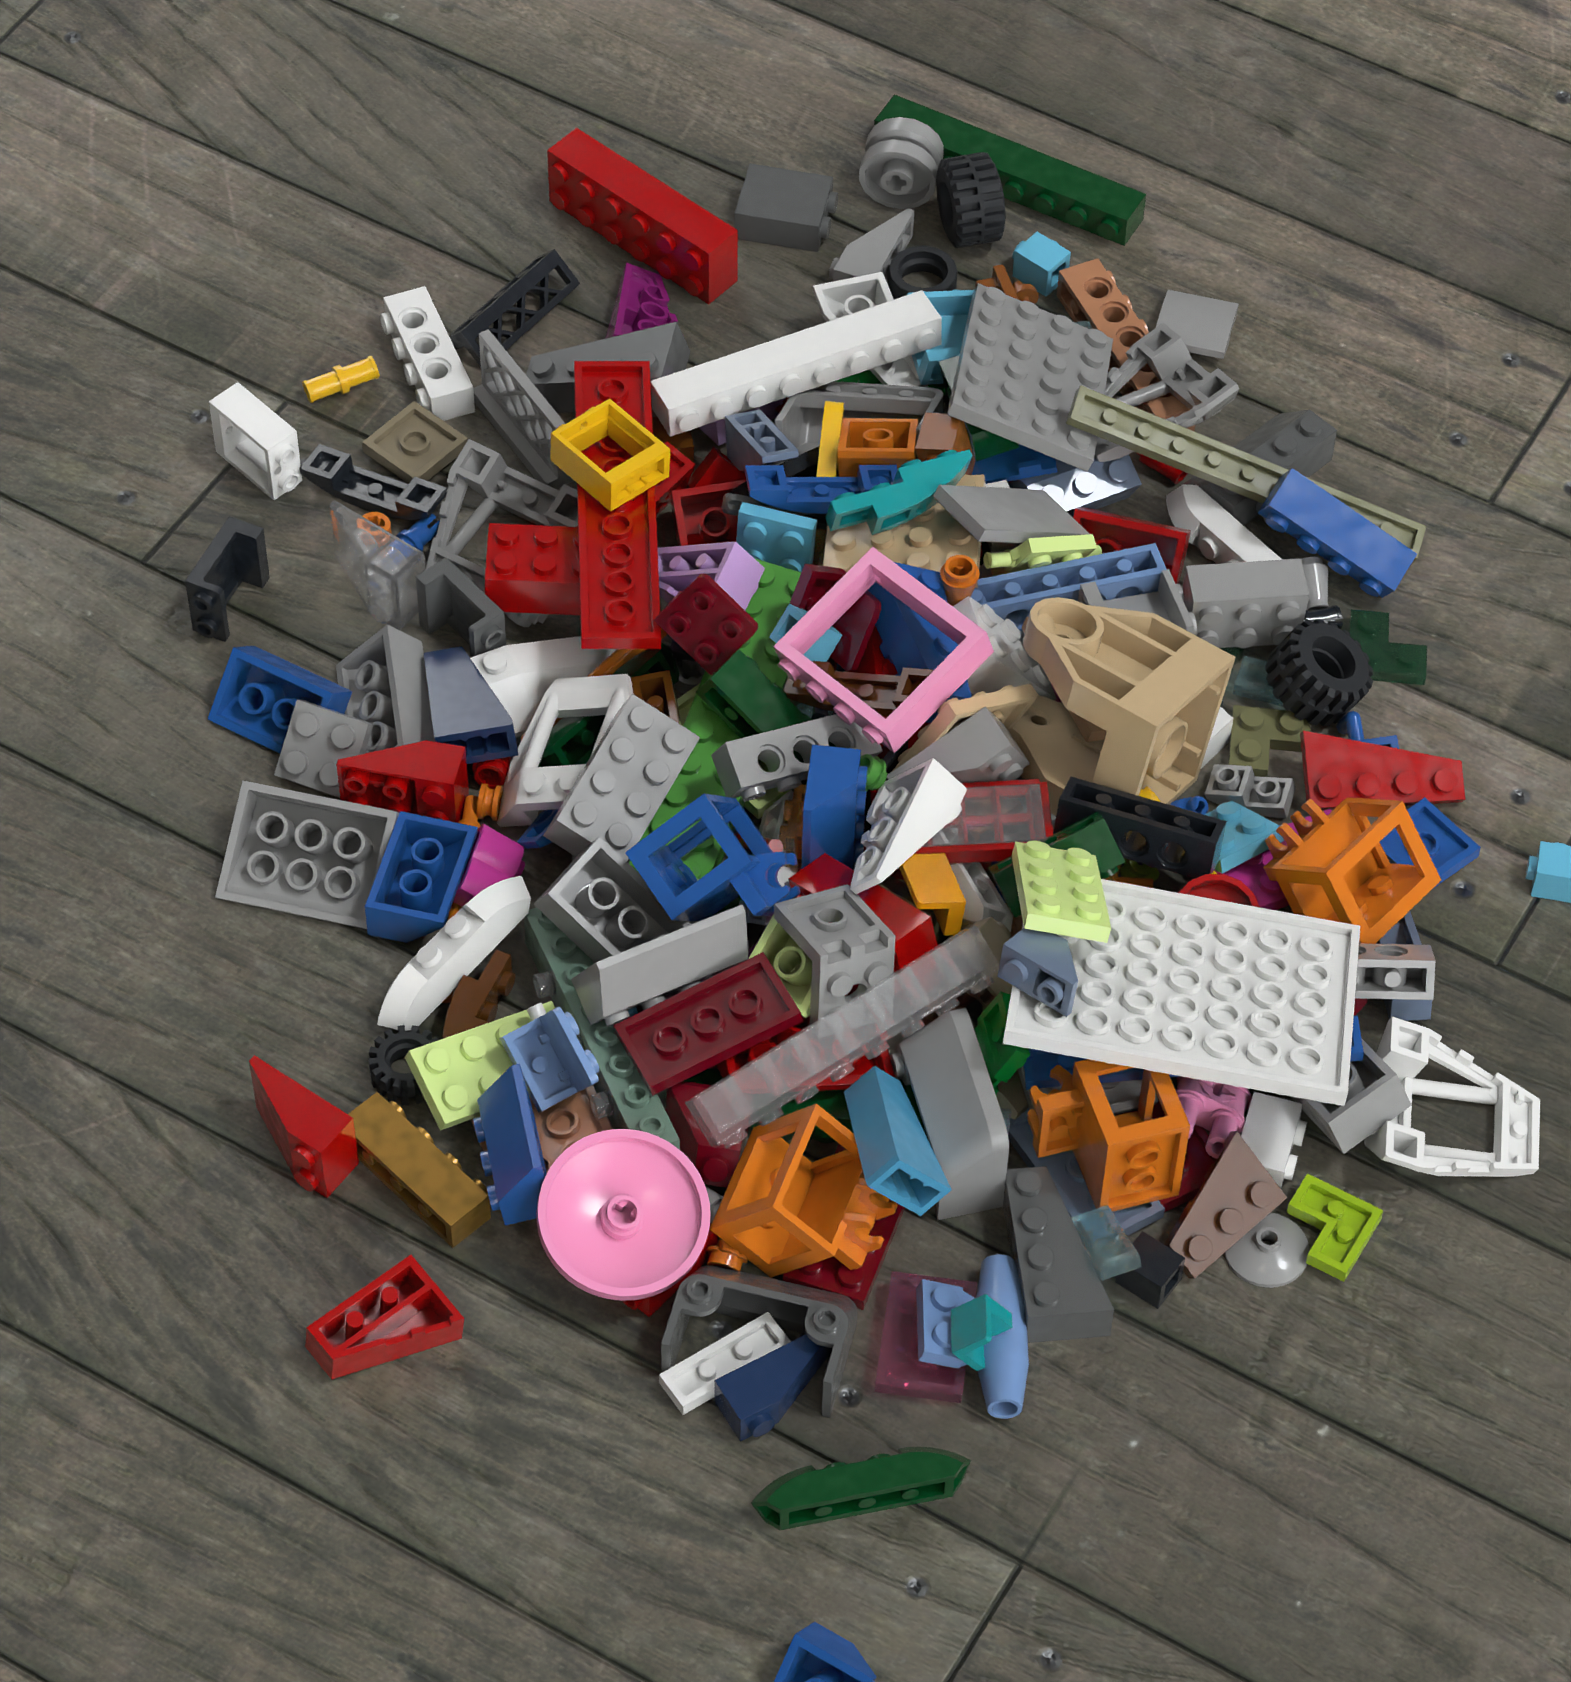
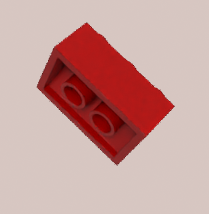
M1085 507L1075 508L1073 518L1089 534H1093L1096 545H1099L1102 549V554L1156 543L1166 569L1170 570L1175 584H1179L1191 530Z

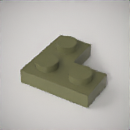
M1233 705L1232 717L1234 719L1230 736L1228 765L1252 766L1255 776L1267 777L1270 749L1302 752L1300 733L1303 730L1310 732L1311 724L1306 719L1301 721L1294 717L1292 711Z

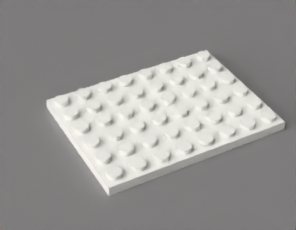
M1101 879L1111 924L1108 943L1059 935L1068 940L1078 978L1072 1013L1066 1017L1012 985L1002 1044L1345 1106L1349 1085L1360 938L1359 925Z

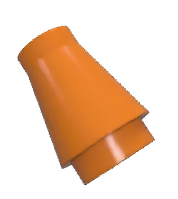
M954 555L948 558L940 570L947 602L951 606H955L967 596L971 597L979 579L980 572L973 559L966 555Z

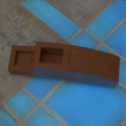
M496 949L479 980L466 975L462 976L447 1011L443 1038L494 1021L498 1010V1002L502 995H509L516 978L515 973L512 972L510 954Z

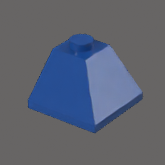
M813 1622L794 1635L774 1682H875L877 1677L853 1643L822 1625Z

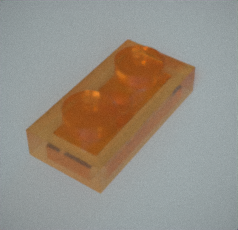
M806 785L794 788L793 799L785 800L783 824H788V826H780L779 840L783 843V850H786V853H794L797 856V865L787 864L786 867L802 868L803 808Z

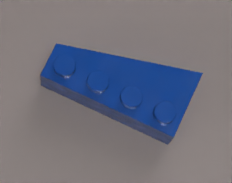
M894 562L947 602L940 572ZM877 582L868 589L881 602V611L875 624L883 641L879 648L884 658L894 664L898 672L896 676L901 675L903 667L935 670L958 646L955 641ZM968 680L947 700L952 698L961 700L972 697ZM937 710L926 721L927 723H932L937 717Z

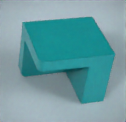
M987 1294L951 1309L952 1354L975 1371L985 1368L984 1345L992 1340V1336L1013 1328L1012 1313Z

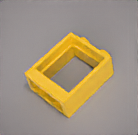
M609 398L551 432L550 460L609 511H612L669 477L670 448ZM609 436L633 457L605 473L581 451Z

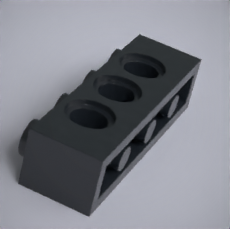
M1070 777L1059 798L1053 834L1099 812L1104 818L1123 858L1143 863L1152 868H1160L1178 873L1189 879H1195L1205 874H1213L1220 857L1227 821L1075 777Z

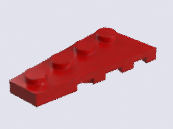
M1304 730L1300 733L1306 801L1312 799L1321 810L1329 808L1334 810L1347 797L1403 801L1405 806L1414 805L1424 797L1432 804L1459 803L1466 800L1462 761Z

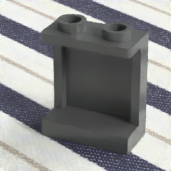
M447 557L415 576L419 624L428 634L433 633L448 623L470 644L471 657L506 645L504 611Z

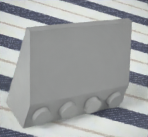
M242 781L215 898L367 929L365 904L399 813L397 811Z

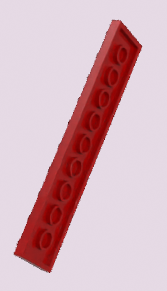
M574 361L575 418L584 414L589 408L596 407L610 398L653 434L650 361ZM609 436L581 451L605 473L633 457ZM577 483L581 649H661V627L654 621L660 613L655 485L616 509L609 511Z

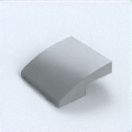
M1168 290L1156 327L1164 322L1182 338L1190 353L1224 359L1239 304Z

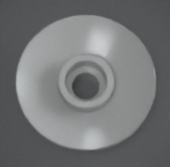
M1269 1213L1224 1254L1229 1267L1239 1278L1255 1286L1274 1288L1293 1282L1303 1273L1307 1266L1306 1260L1310 1250L1304 1232L1295 1222L1280 1214ZM1262 1240H1269L1274 1242L1275 1244L1267 1245L1264 1244Z

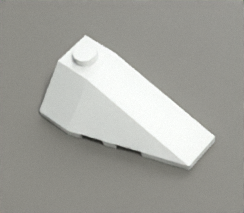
M581 636L505 645L470 659L512 718L517 738L526 732L545 692L555 679L587 677L616 649H581Z

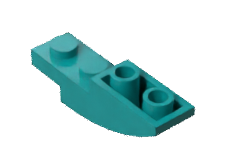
M968 449L961 452L948 450L931 460L921 462V460L915 459L908 461L898 468L892 485L885 482L875 485L867 492L859 494L847 492L837 496L830 502L825 517L830 531L867 522L871 534L874 535L914 519L938 503L934 494L939 485H957L968 469L973 456L971 450Z

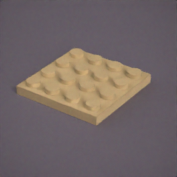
M965 474L956 486L986 487L984 474ZM939 502L914 519L874 535L871 534L867 522L830 531L829 526L827 527L823 566L842 568L846 572L872 547L893 562L940 572L946 560L954 555H966L974 560L978 569L980 566L981 542H978Z

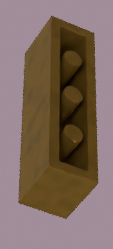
M376 1092L348 1114L354 1118L359 1161L452 1248L491 1218L487 1187L476 1178L472 1180L463 1172L458 1160L448 1152L444 1154L440 1151L424 1128L420 1126L416 1128L412 1125L396 1102H388Z

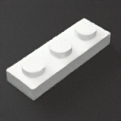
M767 1312L659 1374V1384L682 1415L714 1397V1380L791 1341L770 1313Z

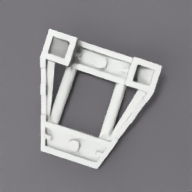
M628 674L560 678L554 680L545 692L518 747L519 755L514 756L510 763L503 787L497 821L500 827L531 825L538 816L539 810L559 809L586 764L538 767L556 718L605 715L592 751L593 753L618 710L631 694H634L632 681Z
M1391 1017L1388 1020L1376 1054L1397 1074L1411 1105L1412 1094L1495 1105L1493 1153L1425 1144V1132L1411 1128L1412 1106L1391 1121L1387 1120L1381 1128L1365 1138V1146L1381 1160L1436 1176L1514 1177L1534 1174L1539 1169L1540 1099L1497 1072L1493 1076L1472 1063L1474 1057L1461 1049L1457 1053L1440 1042L1442 1036L1433 1030ZM1428 1058L1481 1087L1416 1079L1414 1077L1428 1064Z

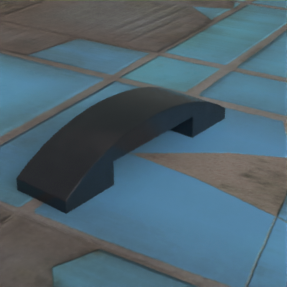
M318 444L299 468L300 473L309 481L338 499L368 512L383 513L390 518L406 520L429 518L447 493V487L415 476L407 484L357 467L352 463L351 454L322 444Z

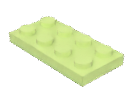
M1015 841L1012 862L1024 929L1108 943L1111 924L1096 855H1091L1088 851L1080 848H1069L1068 850L1051 848L1048 844L1040 841H1028L1027 843Z
M552 1001L542 1004L546 1013L555 1008ZM527 1010L408 1051L405 1056L407 1064L440 1130L480 1116L477 1099L513 1065L499 1038L531 1022Z

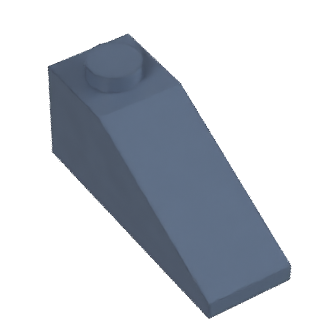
M760 409L725 416L727 458L739 471H745V465H775L799 457L798 449Z

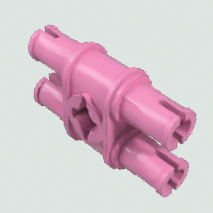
M1179 1076L1176 1078L1178 1084L1176 1093L1190 1124L1188 1139L1193 1133L1195 1124L1209 1130L1210 1134L1205 1147L1206 1152L1213 1158L1218 1159L1225 1147L1224 1142L1229 1133L1237 1131L1240 1134L1243 1131L1245 1124L1244 1114L1250 1107L1251 1093L1248 1088Z

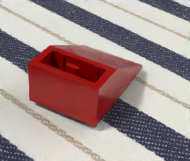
M425 740L342 758L337 761L340 800L397 811L398 813L402 811L455 823L462 819L465 797L469 796L466 748L463 746Z

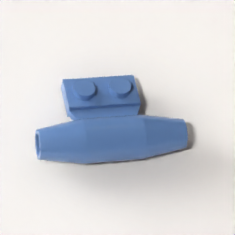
M996 1254L986 1257L981 1263L976 1298L987 1294L1011 1312L1013 1328L992 1336V1340L984 1345L985 1368L979 1370L978 1374L987 1412L995 1418L1008 1419L1019 1415L1023 1408L1029 1368L1028 1335L1015 1261L1010 1256ZM922 1279L917 1286L918 1361L957 1369L967 1365L952 1354L951 1309L975 1299L963 1291V1287Z

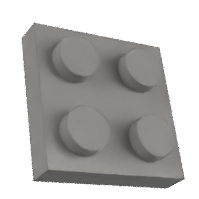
M297 700L274 775L340 797L337 761L338 759L365 754L374 724L304 700Z

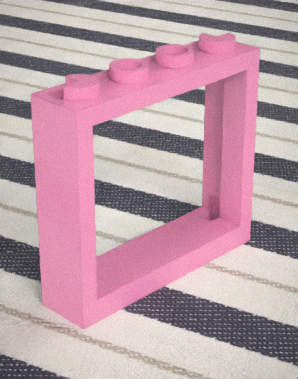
M874 547L773 646L780 660L777 665L787 673L789 679L795 681L799 678L806 684L805 688L817 701L823 703L827 700L834 706L835 713L845 723L851 725L855 722L863 728L862 733L872 744L874 742L878 745L882 743L893 753L994 652L985 630ZM875 582L959 644L886 719L803 655Z

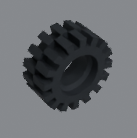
M405 1025L397 1026L398 1033L393 1034L390 1028L384 1031L385 1040L378 1036L374 1040L375 1047L371 1046L369 1050L368 1060L373 1088L377 1087V1092L382 1097L387 1094L388 1102H396L398 1097L401 1098L402 1105L409 1106V1098H415L416 1104L422 1103L423 1094L412 1072L399 1073L392 1070L391 1065L396 1060L404 1058L409 1050L438 1041V1038L432 1039V1032L427 1029L420 1035L419 1026L412 1025L411 1032H405Z

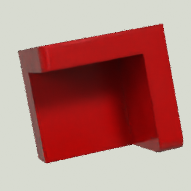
M713 447L690 477L688 485L690 488L746 480L745 472L739 471L727 458V455Z

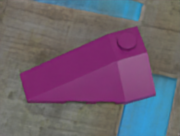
M626 262L606 338L678 322L676 315L669 312L667 305L670 299L659 274Z

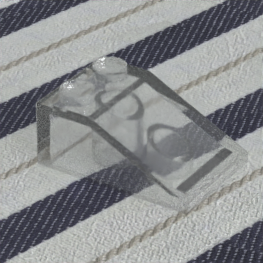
M334 500L330 504L335 556L374 619L382 624L387 623L401 630L418 613L415 576L425 571L424 553Z

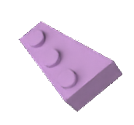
M737 542L658 548L659 594L667 603L690 585L700 574L704 573L709 575L746 610L752 596L758 589L759 580L765 570Z

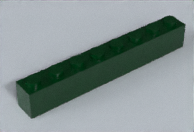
M895 94L874 120V125L885 119L903 117L915 119L928 125L939 135L944 145L943 159L979 152L988 153L999 173L1004 198L1120 245H1126L1144 219L1145 193Z

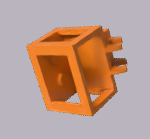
M1347 797L1329 815H1326L1312 799H1309L1301 808L1310 815L1312 822L1306 820L1298 810L1290 817L1299 836L1287 823H1283L1276 829V832L1285 839L1287 846L1280 843L1274 834L1265 839L1273 859L1263 868L1269 880L1278 882L1293 913L1359 925V943L1376 944L1441 881L1403 801ZM1367 816L1379 818L1375 822L1370 824ZM1394 828H1396L1414 865L1392 864L1389 862L1380 841Z
M1086 1059L1074 1062L1073 1075L1060 1065H1056L1050 1070V1077L1056 1079L1061 1084L1062 1088L1060 1090L1053 1089L1046 1094L1040 1091L1037 1085L1031 1087L1030 1098L1035 1110L1030 1109L1028 1111L1027 1120L1033 1133L1032 1145L1037 1157L1041 1158L1073 1150L1098 1215L1179 1195L1190 1124L1169 1074L1144 1069L1138 1111L1114 1116L1098 1076L1134 1067ZM1155 1094H1157L1165 1117L1152 1119Z
M813 1104L753 1128L709 1230L740 1254L746 1255L751 1263L769 1277H774L833 1256L847 1268L853 1270L862 1267L868 1252L881 1248L884 1241L883 1237L870 1236L869 1233L873 1228L875 1220L894 1214L898 1204L894 1201L888 1202L889 1198L868 1187L854 1133L818 1104ZM815 1125L847 1149L811 1162L803 1155ZM795 1132L790 1144L781 1138Z

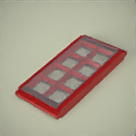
M1039 779L961 783L967 788V791L960 804L962 806L960 814L914 854L945 853L949 864L1002 861L1012 856L1015 841L1022 843L1041 841L1053 835L1047 782H1039ZM870 790L871 804L878 790Z

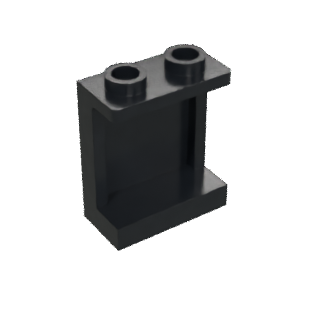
M230 516L228 517L185 580L193 631L198 632L204 637L226 642L230 636L226 605L242 581L264 588L270 579L264 528Z

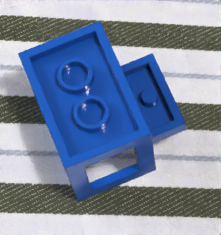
M702 794L625 852L672 921H702L712 917L738 896L742 898L754 916H773L775 903L794 899L800 894L799 886L790 888L788 885L782 887L777 878L778 871L782 866L787 864L797 865L796 854L773 852L736 798ZM700 818L702 819L701 821H699L697 824H695L693 827H691L689 830H687L685 833H683L681 836H679L677 839H675L673 842H671L669 845L666 846V844H667L668 842H670L672 839H674L676 836H678L680 833H682L684 830H686L688 827H690L692 824H694V823H695L696 821H698ZM730 822L733 824L754 855H748L727 824ZM713 835L728 858L697 881L693 872L681 859Z

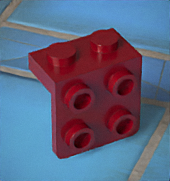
M804 564L789 604L809 611L847 572L842 568ZM868 590L832 625L842 634V637L830 657L846 671L855 672L858 669L881 611V602Z
M704 573L700 574L683 591H680L654 619L710 675L723 665L758 630V623L709 575Z

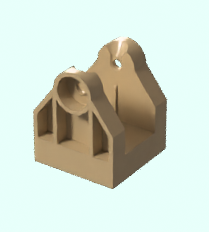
M1060 597L1046 598L1035 603L1028 617L1023 648L1032 659L1041 665L1062 702L1039 696L1009 730V733L1030 763L1023 768V773L1021 774L1023 780L1039 779V782H1047L1050 810L1055 816L1057 814L1059 798L1070 777L1139 796L1141 789L1148 786L1162 803L1170 805L1171 802L1175 801L1197 781L1236 657L1155 613L1085 605L1073 599ZM1069 711L1107 731L1105 740L1086 742Z

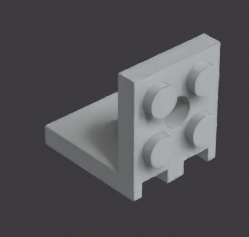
M848 884L774 904L775 920L812 960L810 1031L817 1039L891 1018L896 936L858 894L850 890ZM859 984L855 992L845 996L851 991L853 985Z

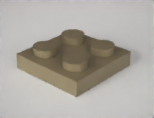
M413 401L362 442V447L366 455L409 484L414 476L426 481L431 479L458 457L468 438Z

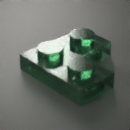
M1351 609L1349 617L1350 637L1355 641L1357 640L1362 646V651L1367 653L1370 659L1368 664L1373 668L1371 679L1373 681L1425 685L1427 676V646L1389 642L1388 612Z

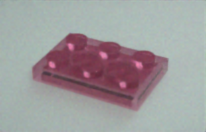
M892 1271L875 1392L961 1403L966 1365L957 1369L918 1361L916 1288L921 1280L925 1279L963 1287V1291L975 1298L977 1282Z

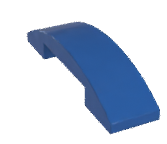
M745 465L744 472L750 497L784 510L827 514L830 502L843 493L853 492L854 494L867 492L875 485L885 482L892 485L898 469L897 465H859L857 477H786L783 465Z

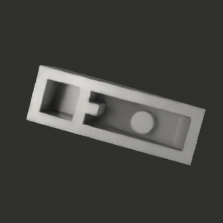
M905 209L848 244L840 258H834L829 270V278L833 279L834 282L883 272L887 282L891 260L900 251L906 249L913 236L914 210Z

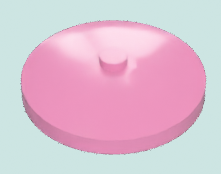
M612 1129L597 1132L580 1139L568 1147L555 1160L544 1178L536 1212L537 1228L542 1246L559 1273L569 1282L587 1293L620 1301L651 1297L679 1282L691 1270L703 1250L709 1232L711 1216L709 1197L700 1173L688 1157L670 1142L658 1136L631 1129Z

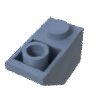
M1023 928L1003 944L997 977L1067 1017L1072 1013L1078 985V978L1068 940L1057 934Z

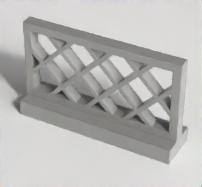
M487 329L479 333L482 384L473 388L474 403L536 480L554 489L561 488L563 484L567 485L574 480L550 460L551 432L566 423L490 330Z

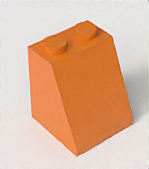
M843 418L837 450L839 477H857L859 465H897L898 469L904 463L917 459L915 447L917 443L916 429L919 425L918 419Z

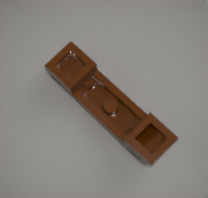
M812 661L881 716H889L934 671L932 669L903 667L900 676L835 671L830 662ZM799 678L795 681L787 679L784 691L789 699L809 706L834 711V706L827 700L823 703L817 701L805 688L806 684Z

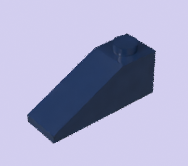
M804 1335L714 1380V1402L740 1442L751 1436L760 1437L768 1433L775 1424L779 1423L832 1352V1348L817 1345L807 1335Z

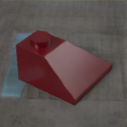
M682 1081L667 1088L665 1111L680 1139V1151L694 1164L704 1184L727 1188L747 1143L752 1094L731 1095L728 1088Z

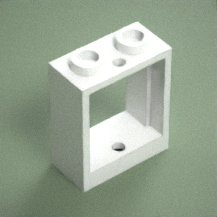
M238 382L209 401L215 449L220 456L273 500L286 492L292 491L302 482V474L299 469L301 464L297 431Z

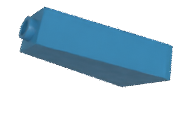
M873 1066L844 1091L865 1181L869 1188L922 1216L952 1189L901 1082L878 1067Z

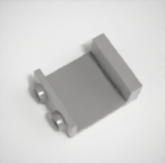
M1169 569L1161 571L1158 592L1103 601L1096 582L1080 584L1078 602L1091 606L1155 613L1194 635L1197 633L1195 616L1192 612H1188L1184 604L1183 589L1180 584H1175Z

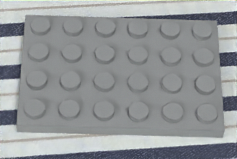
M978 283L972 294L947 415L1088 472L1094 461L1098 436L1068 425L1066 421L1075 392L1080 385L1101 394L1105 393L1113 338L1106 336L1100 330L1088 329L1076 324L1066 316L1054 315L1042 310L1032 302L1020 301L1008 296L998 288L986 287Z

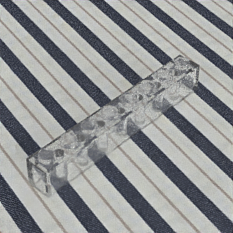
M978 927L965 928L692 1097L685 1104L710 1146H719L723 1143L727 1149L748 1136L745 1129L757 1121L760 1122L761 1126H765L783 1115L784 1113L780 1107L795 1099L796 1103L800 1104L817 1094L819 1090L816 1085L826 1078L830 1077L835 1082L852 1072L854 1067L851 1063L865 1055L870 1060L890 1048L887 1040L899 1033L905 1038L924 1027L925 1024L922 1019L935 1011L938 1016H941L960 1004L957 997L970 989L972 994H976L993 984L995 981L992 975L998 972L999 963Z

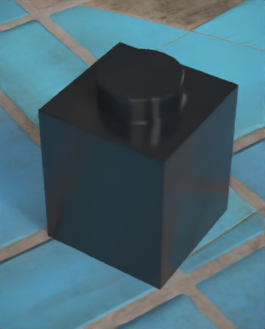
M1142 1231L1133 1243L1127 1241L1116 1255L1114 1263L1118 1267L1115 1283L1159 1309L1182 1280L1185 1257Z

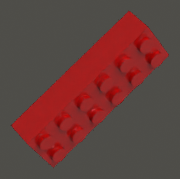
M578 128L572 130L547 150L549 202L557 209L570 214L579 220L583 226L590 227L604 236L611 244L621 247L636 260L644 262L658 271L662 277L672 280L684 288L690 295L698 297L707 304L712 303L738 281L737 229Z

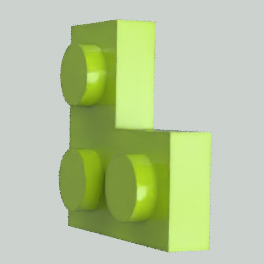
M1307 1173L1289 1202L1287 1213L1322 1230L1307 1255L1306 1264L1345 1282L1381 1221L1383 1210Z

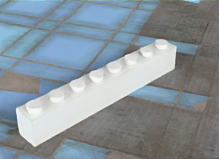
M921 290L650 381L652 409L670 437L725 419V416L742 413L925 351L926 349L940 346L942 342V317Z

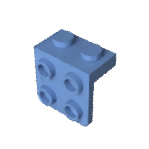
M559 1006L499 1038L512 1064L520 1063L528 1094L538 1113L599 1082L596 1074L599 1072V1066L590 1050L582 1048L576 1036L580 1032L575 1019L569 1012L564 1013Z

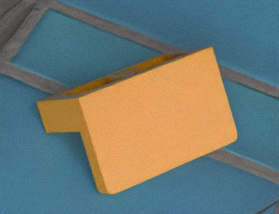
M945 853L913 854L899 868L916 908L933 909L943 935H960L966 900Z

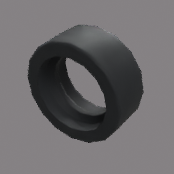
M924 245L909 247L900 251L891 260L888 286L893 299L921 290L925 292L952 291L957 288L958 271L955 261L946 252L936 247ZM923 271L939 276L943 282L934 287L921 288L906 283L902 278L910 273Z

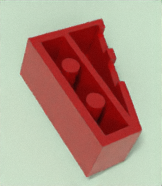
M409 1255L306 1327L305 1348L332 1380L462 1339L465 1318L416 1259Z

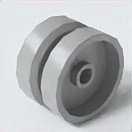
M890 118L874 125L868 135L865 154L862 157L859 169V182L864 192L874 201L887 207L898 209L915 208L929 201L935 192L937 170L941 159H943L944 145L939 135L928 125L910 118Z

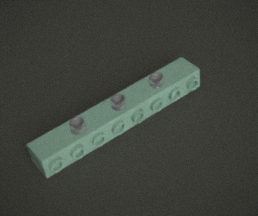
M537 907L529 909V913L524 917L525 944L539 971V974L533 975V985L539 999L551 996L555 1007L559 1006L564 1013L569 1012L573 1016L580 1033L576 1036L582 1048L591 1051L599 1066V1072L596 1073L599 1082L593 1084L597 1093L590 1095V1104L595 1118L598 1120L608 1117L614 1129H631L647 1132L670 1142L680 1150V1139L658 1094L652 1096L617 1037L614 1025L607 1027L604 1020L590 1025L571 979L593 965V961Z

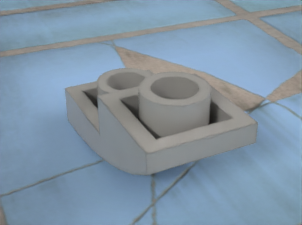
M1214 764L1205 791V797L1207 800L1219 805L1234 801L1261 816L1287 819L1296 788L1293 778L1258 777L1254 775L1252 766Z

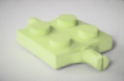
M1093 534L1028 538L1012 550L986 552L983 562L987 569H991L992 576L1099 555L1102 554V549L1099 545H1096Z

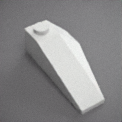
M883 272L813 286L816 301L823 318L827 322L894 300ZM912 355L869 369L884 385L928 387V385L920 384Z
M934 758L885 781L879 788L866 817V821L871 824V830L865 832L861 839V843L866 847V850L856 860L850 890L855 894L882 883L944 826L954 821L962 810L960 804L967 788Z

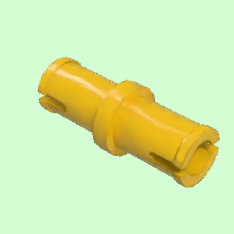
M368 356L366 359L341 367L340 364L332 367L331 372L304 380L302 385L309 402L313 403L337 392H341L342 395L348 393L351 387L377 379L380 375L373 357Z

